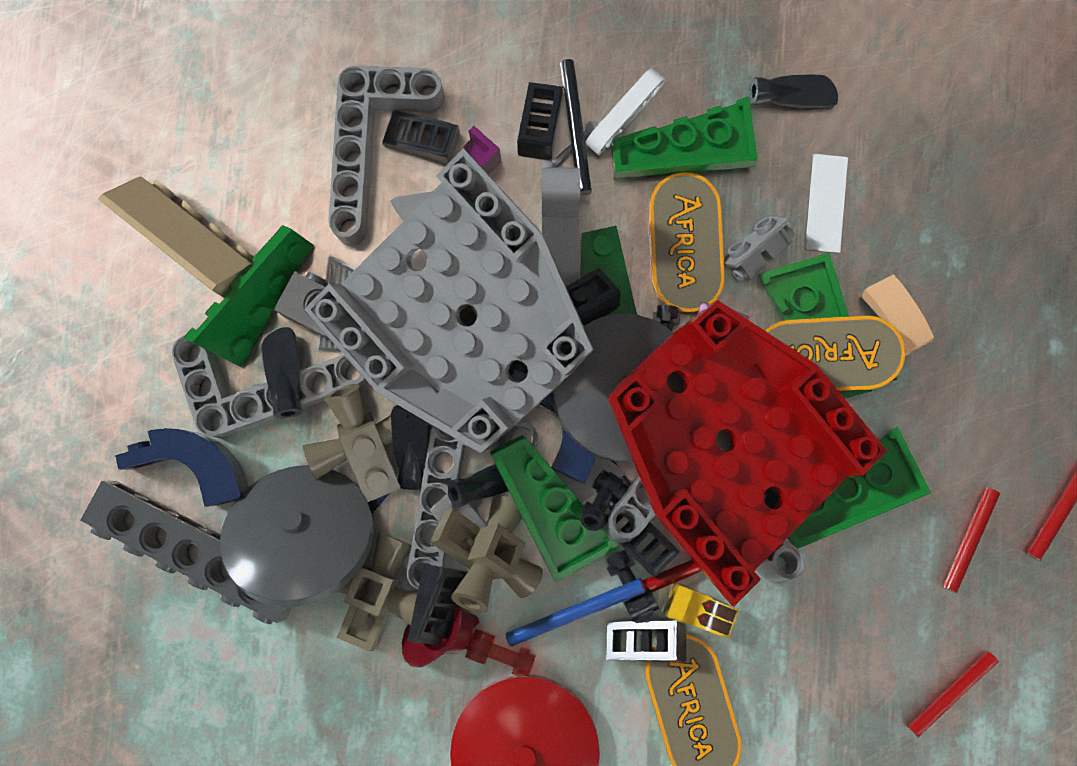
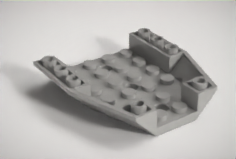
M463 148L436 175L442 183L341 284L329 283L304 310L378 394L482 453L518 424L567 379L594 349L544 235ZM421 249L426 253L428 261L423 270L417 271L411 265V257L415 251ZM467 304L472 305L478 315L476 322L471 326L463 324L460 319V311ZM515 360L524 362L528 368V375L524 381H516L510 376L509 368Z

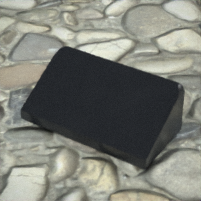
M600 268L566 286L583 326L593 320L604 317L620 306L621 291Z

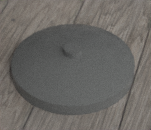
M614 314L598 318L584 326L594 350L567 379L551 392L553 407L561 426L577 445L602 459L616 462H633L607 398L619 382L670 337L673 332L657 321L634 314ZM671 373L667 379L668 387L674 393H680L683 388V381L679 375Z
M309 465L284 468L270 473L253 483L243 492V496L237 498L221 530V557L227 572L235 584L249 597L261 603L277 607H298L312 604L339 591L359 572L371 549L374 531L373 518L367 500L359 487L342 473L332 469L316 480Z

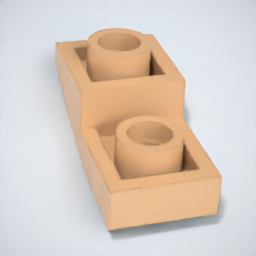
M894 274L864 290L862 298L880 318L891 323L899 331L905 345V356L933 341L934 336L924 315L912 296Z

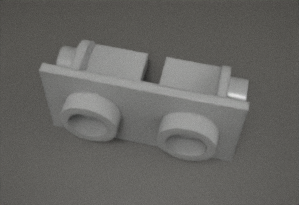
M776 216L763 218L754 226L755 231L751 235L734 243L728 249V255L724 258V265L736 268L732 274L739 282L742 283L745 279L751 280L767 265V262L761 255L763 251H765L770 259H774L792 243L791 238L795 234L786 225L790 222L789 218Z

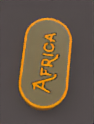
M690 172L675 173L663 179L656 186L649 202L652 286L656 296L665 305L678 307V313L694 314L698 313L701 302L714 303L724 286L721 201L717 190L706 178Z
M875 316L785 320L775 323L765 330L817 364L838 391L871 390L882 387L899 374L905 361V345L899 331L888 321Z
M686 633V662H646L644 668L647 686L668 757L673 766H737L742 751L741 737L717 657L704 641ZM667 635V652H668V635ZM656 644L652 647V652H656Z

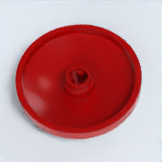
M528 674L513 675L496 680L476 693L462 710L457 720L450 750L451 766H599L600 757L597 731L592 717L582 701L564 685L546 677Z

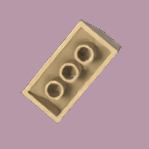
M139 176L100 195L98 200L210 290L223 298L232 290L230 283L238 274H246L253 266L252 259L254 256L239 244L235 249L231 248L224 242L229 237L213 223H210L207 228L197 221L201 214L185 201L180 206L170 199L174 193L157 179L151 184L142 176Z

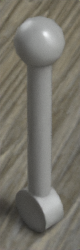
M589 121L586 124L584 131L585 140L598 126L597 122ZM571 144L555 159L545 162L542 168H556L572 152Z

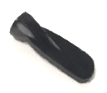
M788 75L770 80L763 77H754L750 85L752 104L771 102L789 107L832 108L838 103L837 89L831 79L825 75Z
M283 327L265 337L261 347L267 384L274 398L273 414L274 417L280 419L299 416L302 413L301 404L297 397L300 385V369L296 335L290 327Z
M396 405L391 411V429L394 455L400 470L398 482L401 489L418 490L422 486L423 466L427 453V422L401 406Z
M495 464L473 474L469 478L454 479L448 482V497L456 508L465 506L472 500L484 499L508 492Z

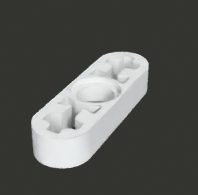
M654 68L647 70L598 124L585 144L597 155H602L611 146L612 139L618 138L657 95L666 79Z

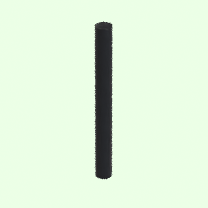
M564 59L560 62L573 162L574 168H580V196H586L592 193L575 66L574 60Z

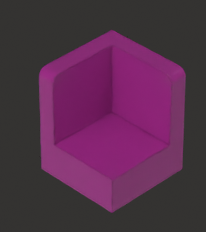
M472 126L468 131L470 140L463 148L490 175L502 162L500 148L479 129Z

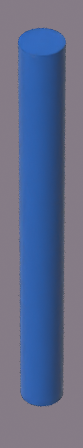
M641 578L509 631L506 633V640L510 647L643 594L646 592L645 585Z

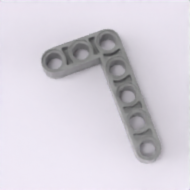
M355 65L343 69L339 74L328 221L330 229L342 243L357 245L362 242L367 233L375 110L434 112L443 105L445 96L441 79L433 70L426 68ZM354 84H365L361 91L349 92ZM390 85L400 86V89L394 94L384 93L385 89ZM425 86L436 88L430 95L424 96L419 94L420 90ZM353 117L363 118L360 125L356 127L347 126L349 120ZM355 150L361 152L359 158L354 162L345 161V157L349 152ZM358 185V191L355 195L343 197V190L347 186ZM345 220H356V225L352 231L346 233L340 231L341 224Z
M541 168L542 234L567 286L579 279L578 213L580 205V168Z
M184 336L175 341L172 347V357L195 426L200 433L210 437L226 438L279 419L274 417L273 414L274 398L270 393L267 382L230 395L216 354L199 346V357L195 361L190 362L188 353L196 344L183 338ZM341 355L300 370V385L297 397L302 410L325 402L324 397L340 387L359 384L360 389H362L369 383L362 375L356 380H348L346 370L352 363L345 355ZM319 375H325L328 382L327 387L324 391L315 393L312 388L313 380ZM209 378L212 385L211 390L207 395L202 396L199 390L200 384L203 380ZM255 399L258 404L257 413L253 417L248 418L244 410L245 405L250 400ZM220 412L223 416V423L215 431L211 426V418L215 413Z
M520 421L486 450L492 451L511 441L513 433L521 428L527 429L532 433L533 440L531 445L536 448L538 444L537 430L531 423ZM433 425L407 567V579L415 589L419 588L420 579L417 576L416 569L421 562L445 567L447 554L436 546L427 544L423 539L424 529L428 525L437 527L439 523L430 511L432 506L429 503V495L437 488L442 489L447 494L448 482L460 479L465 446H467L454 437H446L440 429ZM448 452L454 460L453 468L447 473H440L435 467L436 457L441 453Z
M639 476L608 513V523L603 527L607 538L614 543H625L639 535L655 515L652 506L642 502L639 497V489L644 488ZM618 515L624 516L629 520L631 525L629 533H624L618 529L616 525ZM785 540L755 571L770 582L780 583L800 576L805 568V560L802 553L788 540ZM778 556L782 557L786 562L787 569L785 573L781 572L777 566Z

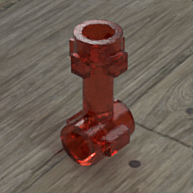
M475 628L471 640L465 648L467 650L465 658L484 665L487 659L491 658L512 666V674L521 677V674L529 677L536 655L529 653L530 650L521 647L519 652H515L494 644L496 636Z

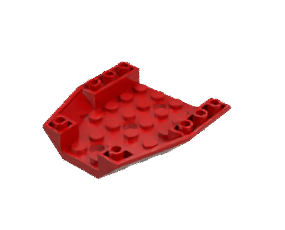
M719 300L712 303L668 337L631 370L607 398L656 517L733 607L761 580L755 573V570L847 477L863 476L887 452V449L817 364ZM671 373L679 375L683 381V388L680 393H674L668 387L667 379ZM720 430L725 431L730 437L731 444L727 451L721 450L716 444V436ZM768 488L774 489L778 496V502L772 509L764 501V494Z

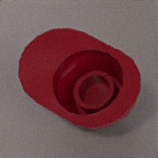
M456 605L440 645L408 641L411 626L408 624L402 638V654L405 661L412 667L422 668L444 654L461 652L469 644L473 629L480 622L479 618L469 610ZM435 610L432 611L430 617H434ZM427 624L424 632H431L432 625Z

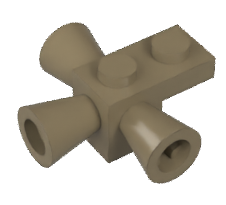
M359 384L346 385L327 394L324 400L340 422L337 425L339 439L303 445L306 460L315 479L317 480L348 460L367 502L401 489L385 449L386 444L393 443L391 415L376 424L371 412L364 414Z
M507 496L493 497L488 524L482 528L454 508L444 510L430 541L434 546L469 569L451 596L457 605L466 610L476 613L487 612L492 581L502 578L519 598L528 597L540 584L543 575L542 568L520 558L526 543L513 534L522 516L512 498Z
M378 533L372 568L361 567L354 578L337 591L347 594L344 603L350 605L337 635L338 639L372 652L376 647L389 612H392L411 625L417 592L399 589L402 581L393 578L395 572L411 550L410 544L383 533Z

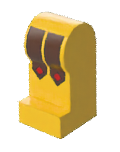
M676 582L673 585L663 613L671 619L685 622L725 638H730L740 610L718 601L712 596Z

